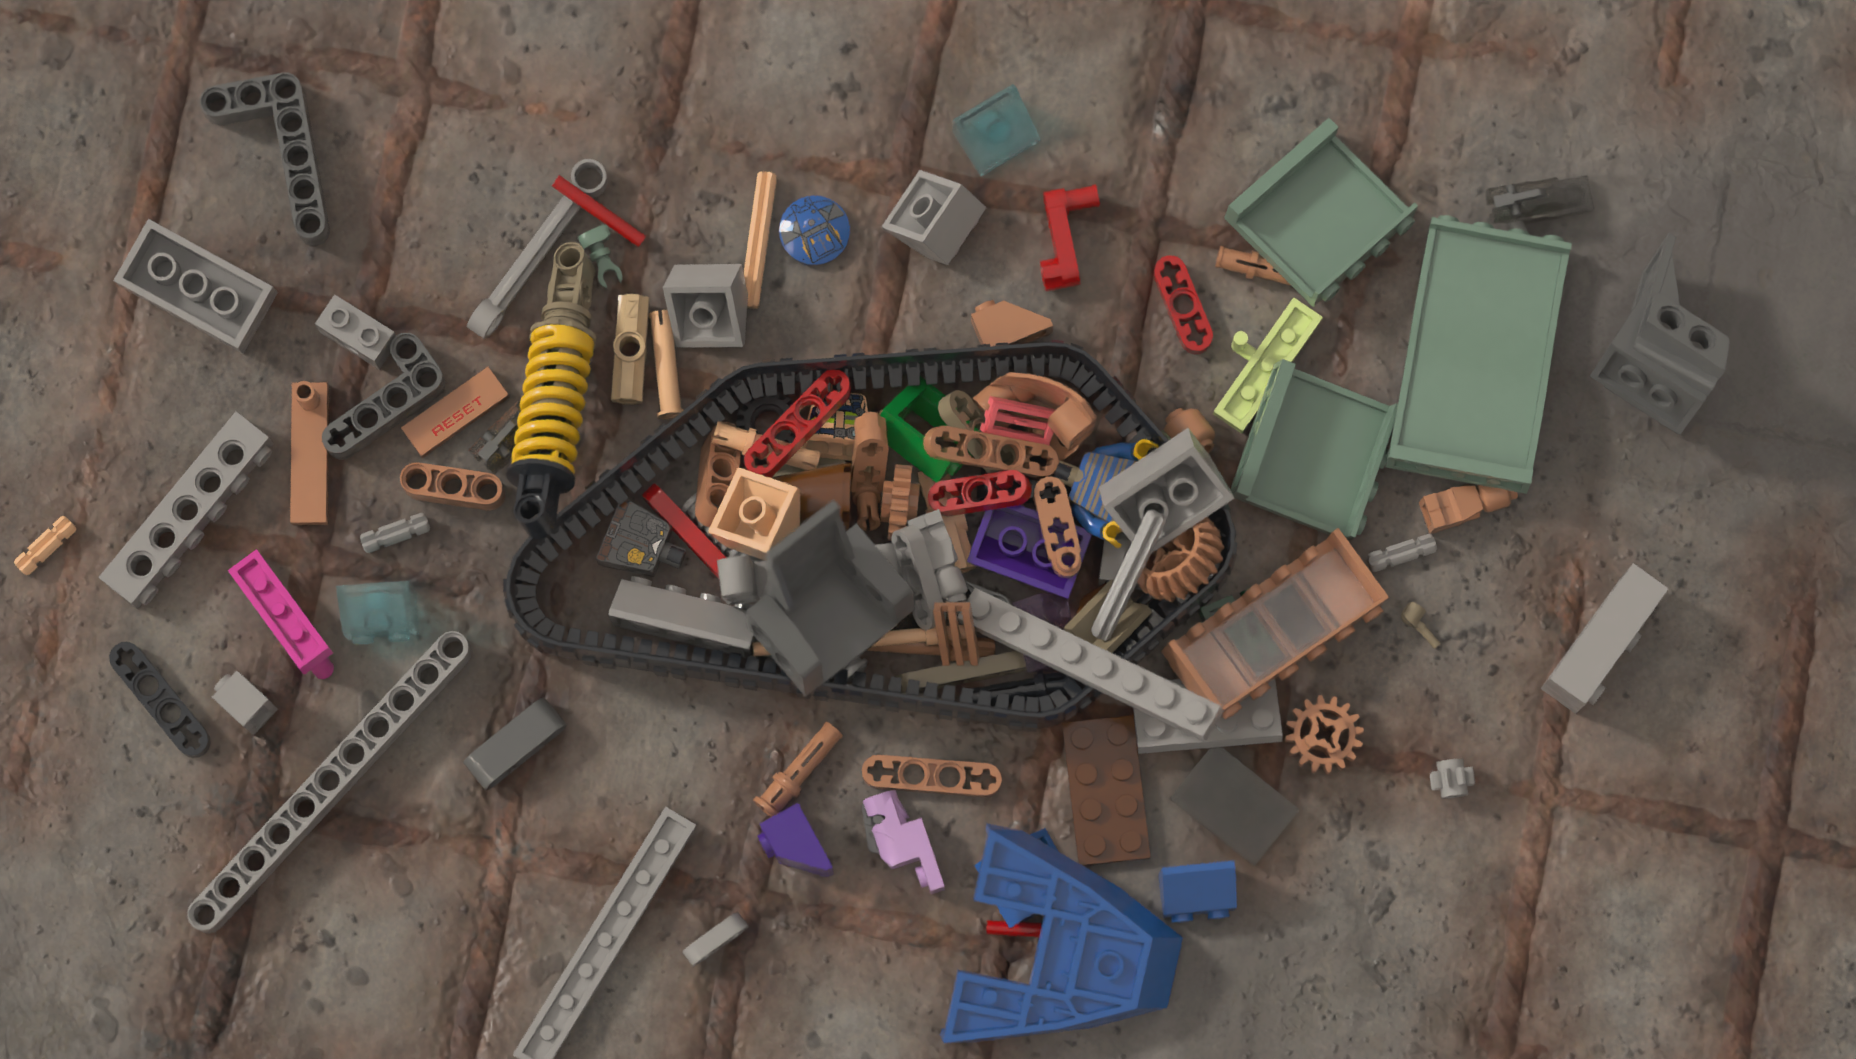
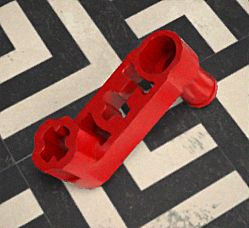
M1095 184L1068 191L1060 188L1043 192L1044 206L1055 258L1039 261L1045 292L1081 285L1067 215H1069L1070 211L1100 206Z

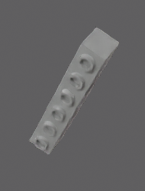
M235 412L98 578L136 609L141 604L147 605L150 603L159 590L156 586L164 576L167 578L172 576L181 564L179 558L188 548L190 550L194 549L204 536L202 530L210 521L216 522L223 515L227 508L225 503L233 493L239 494L246 487L250 480L248 477L249 473L256 465L261 467L272 454L270 448L274 444L271 439L238 412ZM236 449L243 451L244 456L240 463L236 465L227 464V455L231 451ZM211 477L220 478L221 484L218 490L212 493L204 491V484L207 479ZM190 504L197 505V515L191 520H182L181 512L183 508ZM166 532H173L175 534L174 543L168 548H160L158 545L160 536ZM142 560H151V571L144 576L136 575L135 568L137 564Z

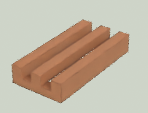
M934 603L933 614L942 665L950 666V661H956L957 666H964L965 661H970L971 665H978L980 656L971 603ZM944 611L948 612L954 651L950 650ZM956 611H962L968 651H963Z

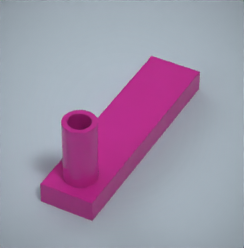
M256 549L230 568L228 572L301 672L305 675L311 670L318 679L330 677L334 671V665L328 657L333 652Z

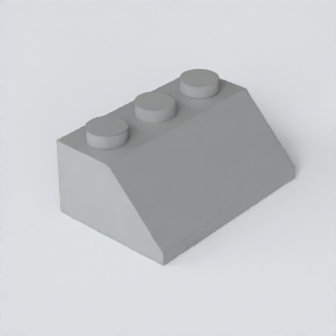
M1189 428L1099 487L1103 507L1131 542H1133L1146 512L1153 510L1164 515L1166 523L1151 553L1234 499L1233 494L1210 455Z

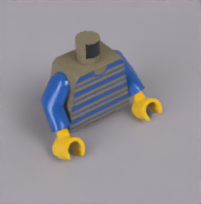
M1142 439L1137 443H1116L1097 447L1092 453L1085 452L1080 468L1063 461L1059 462L1054 477L1058 478L1064 485L1072 487L1068 497L1069 504L1072 506L1071 512L1086 532L1107 540L1115 548L1122 546L1115 540V537L1123 531L1103 507L1099 487L1145 457L1150 448H1158V444Z

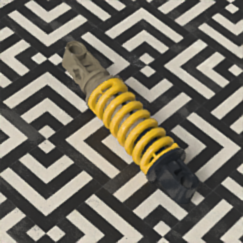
M567 242L556 250L551 281L547 290L548 300L541 313L542 322L533 324L530 329L529 339L532 345L528 351L529 362L526 365V379L522 387L524 395L520 401L521 412L518 415V430L514 437L516 446L513 448L511 455L512 463L507 468V479L517 487L513 508L514 516L526 533L534 539H543L554 531L560 494L569 492L575 486V469L571 463L576 460L578 455L575 445L579 443L580 434L577 429L582 425L583 417L580 412L584 409L586 403L582 395L588 389V383L585 378L590 374L591 368L589 364L597 339L594 332L588 329L591 324L589 309L592 302L595 267L583 247L576 242Z

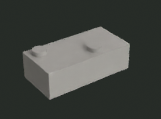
M150 219L147 220L113 280L121 288L243 354L278 293L273 286Z
M1633 563L1616 583L1541 689L1575 714L1587 702L1594 705L1605 690L1601 682L1624 650L1630 653L1642 636L1638 633L1639 629L1669 588Z

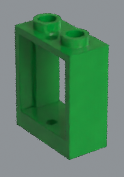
M920 376V386L908 385L882 410L880 416L886 420L888 446L937 483L947 474L953 477L963 464L930 457L924 448L925 436L903 420L909 413L914 411L933 427L947 426L938 410L940 399L946 395L933 385H927L926 380Z

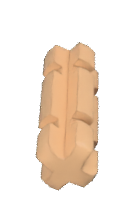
M61 516L52 524L54 526L52 530L48 528L28 547L29 551L26 554L23 552L15 559L16 567L23 574L30 575L38 567L36 564L39 561L43 563L63 544L61 541L63 538L68 539L76 531L75 525L67 517Z

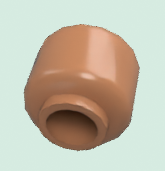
M1178 408L1167 416L1165 420L1167 424L1163 430L1171 439L1189 428L1208 454L1214 447L1215 430L1198 409L1183 410Z

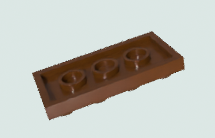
M1134 715L1062 723L1078 863L1082 866L1150 859Z

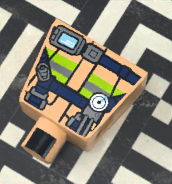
M831 384L830 392L833 390L837 391V385ZM850 393L848 400L802 447L821 451L820 458L852 461L855 440L854 421L855 418L868 412L866 397L862 394ZM825 396V397L822 399V401L824 402V404H825L826 406H828L827 401H826V396ZM811 405L807 420H814L820 414L818 407Z

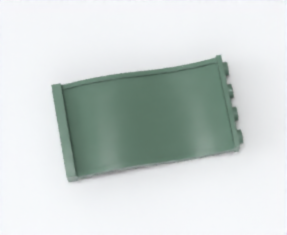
M1443 215L1438 218H1431L1386 468L1527 494L1532 482L1559 308L1572 243L1564 242L1563 238L1555 235L1532 236L1522 229L1513 228L1508 231L1494 229L1493 225L1485 222L1462 223L1452 216Z

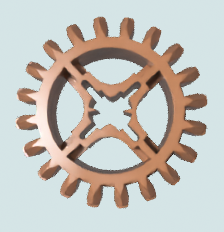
M1206 517L1151 553L1138 579L1139 587L1159 601L1165 599L1172 603L1176 597L1185 600L1190 591L1198 594V586L1202 583L1209 585L1207 578L1210 574L1218 573L1215 564L1223 561L1220 552L1224 549L1220 540L1222 536L1214 523Z

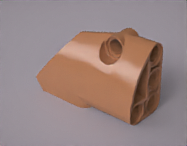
M1007 373L1003 377H998L972 398L984 414L986 409L989 410L990 404L988 401L990 396L1056 409L1050 415L1049 420L998 409V412L1048 422V426L1054 432L1050 446L1056 451L1059 462L1068 463L1076 457L1082 449L1084 440L1094 430L1096 416L1086 400L1065 385L1045 377L1023 373ZM997 420L994 422L996 426L1010 429L1022 427L1026 432L1044 435L1045 430ZM1058 438H1059V439L1061 440V442L1065 445V447H1063V446L1058 442ZM1026 456L1025 462L1030 461L1032 457ZM1030 477V478H1031V479H1034V480H1041V479H1043V478H1045V477Z

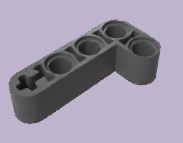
M401 333L391 342L390 352L403 374L340 416L324 429L322 442L333 458L345 460L352 457L443 393L446 386L445 378L435 360L416 335ZM412 344L417 347L416 354L412 358L403 359L399 357L400 349L403 346ZM423 374H436V383L431 387L420 386L419 380ZM404 393L408 396L404 406L400 408L390 406V400L393 395ZM368 413L377 414L378 421L375 426L371 428L361 426V419L364 415ZM351 424L354 425L355 429L360 434L359 437L356 438L354 433L349 428ZM340 434L346 444L340 447L334 440L335 436Z

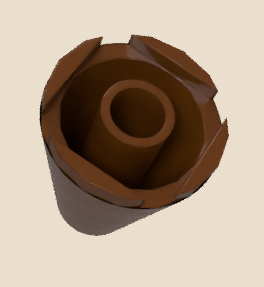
M842 463L771 477V479L800 489L801 525L831 501L835 500L840 506V517L845 530H849L851 464Z

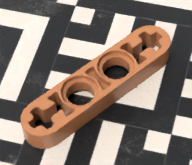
M951 426L934 427L924 437L926 453L938 460L997 471L1017 470L1024 476L1030 477L1049 476L1056 471L1059 464L1056 451L1046 444ZM943 435V440L958 441L957 448L947 447L941 449V446L936 444L935 440ZM973 438L977 439L983 447L982 454L978 459L972 458L967 451L968 442ZM1004 445L1011 446L1015 451V460L1011 465L1005 464L1000 458V451ZM1041 455V458L1045 459L1047 464L1040 467L1036 462H1025L1026 456Z
M873 755L867 758L862 767V776L865 783L875 789L991 797L999 791L1002 783L1001 773L998 768L988 763ZM880 762L883 769L894 771L893 763H900L898 769L899 784L891 783L893 780L892 775H882L881 781H874L873 775L867 773L868 769L874 768L875 763ZM918 765L923 769L924 779L919 784L912 785L905 781L903 773L908 766ZM951 767L959 772L960 781L956 786L949 788L941 784L939 775L942 770ZM965 769H972L970 777H981L983 771H989L990 777L996 779V784L992 783L989 785V790L981 789V783L970 782L971 789H963L966 781Z

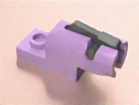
M896 790L880 793L863 800L862 811L868 850L872 853L880 854L881 859L891 869L920 861L921 866L915 867V871L921 888L928 886L930 894L945 890L922 818L910 822L906 821L910 817L898 799Z

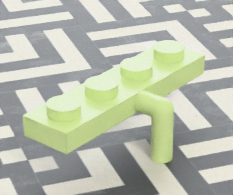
M1293 297L1258 349L1247 343L1248 336L1245 332L1238 331L1235 333L1231 347L1233 351L1248 360V363L1217 405L1213 415L1242 434L1258 411L1273 365L1282 359L1293 362L1323 317Z

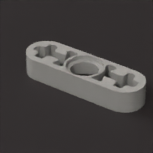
M910 525L894 531L892 543L898 558L901 576L913 591L915 610L912 612L915 621L923 630H929L936 627L933 614L934 603L943 602L924 537L916 526Z

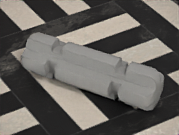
M418 513L410 516L411 520L406 521L404 518L379 527L377 532L371 530L361 534L360 540L366 553H371L379 550L381 545L387 547L412 538V534L416 533L418 536L429 532L430 525L427 516L424 513Z
M1426 534L1419 536L1416 541L1410 539L1386 547L1383 552L1381 549L1370 552L1367 556V561L1372 572L1386 569L1387 565L1393 567L1417 559L1420 554L1422 556L1433 554L1437 550V545L1433 535Z

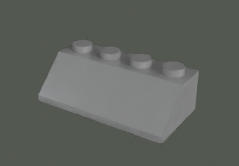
M631 576L630 581L621 579L608 614L613 626L710 650H720L727 654H730V652L740 653L743 658L753 655L752 642H756L757 639L747 628L746 610L752 606L751 604L744 603L730 606L722 604L720 597L711 594L701 593L700 598L686 595L687 590L678 586L666 585L664 590L652 587V581L645 578Z

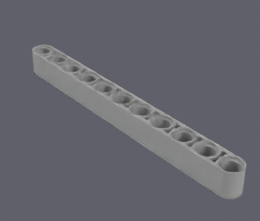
M449 631L441 635L202 891L188 908V921L194 928L203 933L218 931L468 663L472 654L471 645L464 635L455 631ZM450 642H461L463 644L461 655L456 658H449L445 655V648ZM426 668H436L439 672L437 680L433 684H423L420 680L421 673ZM403 694H411L414 697L413 706L409 710L399 711L396 708L398 697ZM380 720L387 721L389 723L388 733L380 738L372 736L371 729L373 724ZM353 747H362L364 749V758L358 764H349L347 762V753ZM330 773L338 774L340 781L337 788L331 791L324 790L322 787L323 778ZM303 800H312L315 805L312 815L305 818L299 817L297 813L298 805ZM286 826L290 831L289 839L284 844H275L272 838L273 832L278 827ZM255 853H262L265 858L264 866L258 871H250L248 859ZM229 880H237L240 884L238 894L233 898H225L223 886ZM207 906L213 907L215 912L213 921L207 925H201L198 921L199 911Z

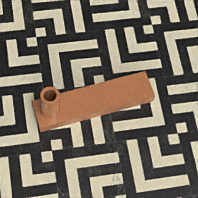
M301 381L292 383L290 523L292 525H328V451L322 442V433L329 425V384L327 382L310 383Z

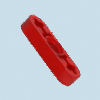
M1164 256L1155 265L1154 280L1182 347L1188 353L1202 354L1209 349L1212 343L1213 332L1184 262L1177 256ZM1169 265L1171 269L1178 268L1179 271L1175 276L1178 287L1185 283L1186 287L1175 289L1171 294H1168L1166 290H1172L1173 285L1168 276H1161L1165 269L1164 266ZM1179 296H1187L1192 300L1194 307L1191 312L1180 314L1174 309L1173 301ZM1195 316H1199L1200 320H1194V326L1198 333L1204 332L1206 335L1202 339V345H1197L1195 341L1189 342L1187 340L1191 336L1190 326L1186 323L1182 327L1180 322H1188Z
M1017 470L943 480L935 483L930 488L928 503L932 509H939L942 516H955L1019 506L1030 498L1032 485L1029 479ZM1013 481L1021 485L1020 488L1015 489V495H1012L1007 490L997 491L995 483L1001 489L1011 488ZM981 484L987 485V497L981 502H973L971 498L973 489ZM947 491L952 496H962L965 503L963 504V501L956 497L948 499L947 505L944 506L939 502V499L944 498Z

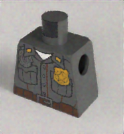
M627 499L623 504H618L596 561L598 565L654 577L660 562L679 569L687 549L669 542L673 532L670 524Z

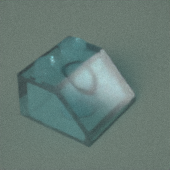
M409 581L336 586L343 635L347 640L352 639L353 644L374 643V638L388 637L390 642L409 641L410 635L419 634L417 594Z

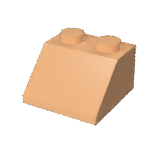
M738 467L708 533L727 548L767 561L766 552L800 527V489Z

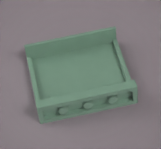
M1330 118L1325 120L1228 206L1224 217L1312 307L1322 299L1325 302L1331 300L1341 289L1339 284L1347 277L1353 280L1366 266L1363 262L1371 255L1375 258L1379 257L1390 246L1391 243L1388 240L1396 233L1400 236L1405 234L1414 225L1415 220L1413 217L1418 208L1415 202L1408 208L1336 137L1339 127Z
M1282 359L1273 365L1230 491L1235 499L1330 535L1339 528L1346 539L1351 540L1356 535H1360L1365 527L1367 515L1363 513L1367 502H1372L1376 495L1378 482L1375 481L1378 470L1379 468L1383 469L1387 462L1389 449L1386 446L1390 435L1392 436L1398 404L1395 403L1388 406L1294 369L1295 363Z

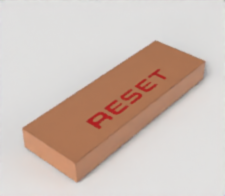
M487 367L402 426L401 429L423 458L508 399L509 394L490 368Z

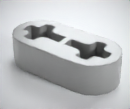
M736 912L690 944L682 953L692 967H694L731 942L749 926L740 913Z

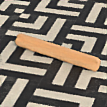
M760 171L757 174L744 267V278L748 292L747 309H757L760 301L777 179L775 173Z

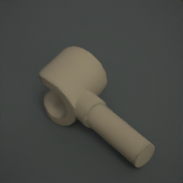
M1415 602L1408 603L1401 613V620L1420 632L1435 649L1441 643L1426 625L1420 621L1426 610Z

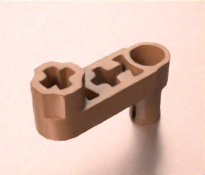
M865 412L863 415L855 418L854 421L855 440L850 485L853 503L857 506V525L865 531L866 519H869L870 531L880 526L878 503L880 502L881 492L884 487L889 450L886 420L877 412ZM867 466H871V472H865Z
M1045 477L1036 484L1033 492V501L1036 505L1048 559L1052 564V568L1059 577L1071 578L1080 570L1081 549L1067 491L1063 482L1058 478ZM1046 486H1051L1052 491L1058 490L1059 492L1055 496L1054 503H1047V498L1041 499L1040 495L1044 494ZM1054 519H1059L1061 524L1068 525L1069 529L1063 532L1064 541L1068 543L1072 540L1074 547H1061L1056 551H1052L1051 545L1059 544L1056 533H1049L1048 528L1053 526ZM1063 556H1071L1074 564L1071 567L1064 565L1061 561Z

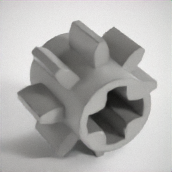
M1463 759L1437 762L1438 771L1430 773L1432 791L1440 790L1442 799L1467 796V786H1474L1475 784L1473 767L1465 768Z

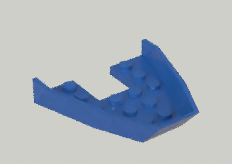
M987 823L985 829L987 839L974 893V901L1044 915L1029 984L957 970L945 1028L941 1029L940 1033L943 1043L980 1042L1089 1029L1168 1008L1183 937L1123 889L1026 832Z

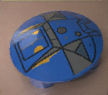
M807 196L798 199L786 209L780 221L779 234L783 247L791 257L806 266L819 265L832 261L842 253L849 242L850 226L846 213L836 202L822 196Z

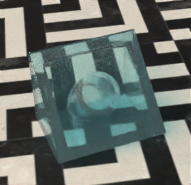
M1014 84L953 119V134L980 176L985 175L1041 141Z

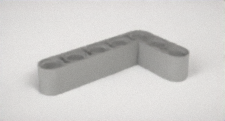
M893 543L875 545L901 575ZM749 556L717 560L721 595L726 604H744L757 602L761 599L760 596L768 582L767 561L753 562Z

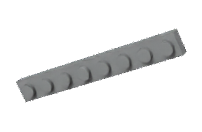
M974 588L966 601L971 603L975 631L1206 742L1224 712L1220 705L977 588ZM960 611L957 618L959 623L964 625L962 611Z
M665 806L514 1051L513 1056L518 1059H554L695 831L696 824Z

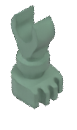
M603 224L579 235L577 238L584 250H591L590 259L592 262L596 261L598 266V281L603 288L608 289L603 279L607 271L615 272L620 284L623 277L619 267L614 265L609 258L611 254L609 247H605L603 244L611 236L608 226Z

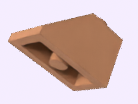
M994 300L984 302L975 308V313L971 314V323L980 344H990V346H995V343L1008 342V345L1027 344L1053 332L1051 319L1006 301L995 304Z

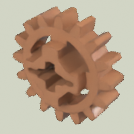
M895 464L894 481H884L880 522H889L888 541H892L894 531L906 527L907 521L917 517L920 484L911 483L912 465Z
M1318 695L1316 705H1312L1308 699L1304 700L1303 706L1305 711L1295 708L1292 714L1297 721H1287L1285 726L1293 731V734L1285 736V742L1294 743V747L1289 751V755L1292 756L1299 753L1301 759L1298 765L1302 767L1307 762L1311 763V773H1315L1319 766H1323L1326 775L1330 774L1334 764L1340 771L1345 768L1343 759L1346 758L1353 762L1356 755L1351 749H1360L1363 744L1355 739V736L1361 735L1364 732L1363 728L1354 727V723L1359 719V715L1349 716L1347 711L1350 704L1346 703L1341 708L1338 707L1337 697L1333 696L1329 704L1324 702L1322 695ZM1322 712L1332 713L1339 718L1336 720L1325 718ZM1307 719L1310 727L1309 734L1301 739V726L1304 720ZM1319 727L1324 731L1331 730L1330 743H1327L1325 739L1318 740L1316 738ZM1347 731V744L1345 749L1341 751L1338 740L1340 735ZM1314 749L1324 752L1327 758L1316 757L1309 753V751Z

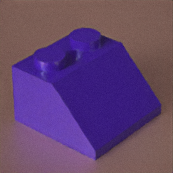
M798 803L760 823L762 833L757 835L768 858L775 855L780 864L827 878L834 875L833 867Z

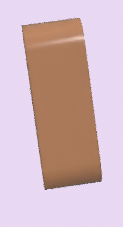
M721 422V423L728 424V425H731V426L736 427V426H735L734 424H732V423H729V422ZM716 425L712 428V431L701 447L695 503L696 518L702 525L709 528L737 468H740L741 451L711 443Z
M418 462L406 465L400 474V483L406 494L412 499L480 510H495L504 503L506 497L505 489L500 479L496 475L487 472ZM415 474L427 476L426 484L420 489L409 487V480ZM451 479L462 481L461 490L456 494L445 493L444 486L447 481ZM486 484H493L497 487L496 495L488 500L480 498V489Z

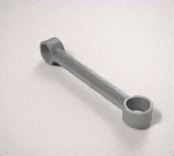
M584 159L573 167L571 172L573 185L592 198L600 196L605 191L607 176L605 168L600 162L593 159ZM587 168L596 169L602 176L601 183L594 189L580 187L577 184V176L580 171ZM566 196L562 197L490 297L484 299L475 309L468 321L467 328L483 339H487L492 335L502 321L507 307L581 208L579 205Z

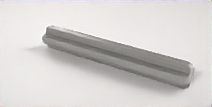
M1153 510L1146 512L1091 628L1094 637L1104 641H1108L1111 638L1166 523L1163 514Z

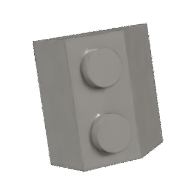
M919 170L881 228L925 257L948 265L958 253L960 246L971 230L977 225L986 207L962 184Z
M742 264L674 265L663 286L675 346L743 347L745 344L748 292Z

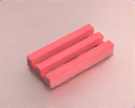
M990 396L988 401L990 407L989 410L986 409L984 414L986 420L980 427L983 433L1050 446L1054 432L1048 426V422L998 412V409L1047 418L1048 420L1056 409ZM997 420L1045 430L1044 435L996 426L994 422Z

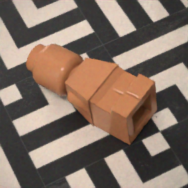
M1467 484L1423 496L1419 506L1428 532L1433 534L1479 518L1482 510L1493 512L1506 508L1511 504V500L1518 498L1517 492L1482 485H1477L1476 487Z

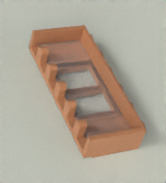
M1337 528L1326 540L1317 546L1313 545L1308 548L1298 559L1286 566L1285 564L1277 569L1270 578L1259 585H1253L1240 598L1231 604L1227 603L1222 606L1212 617L1203 623L1199 622L1178 640L1175 641L1173 639L1168 642L1161 652L1186 689L1220 705L1224 711L1222 717L1227 720L1243 708L1240 702L1249 696L1254 701L1271 689L1268 684L1278 676L1281 681H1284L1299 670L1297 663L1306 657L1310 662L1315 660L1328 650L1325 646L1326 643L1334 638L1338 643L1343 641L1356 631L1353 625L1362 619L1367 624L1384 611L1381 606L1389 596L1340 529Z

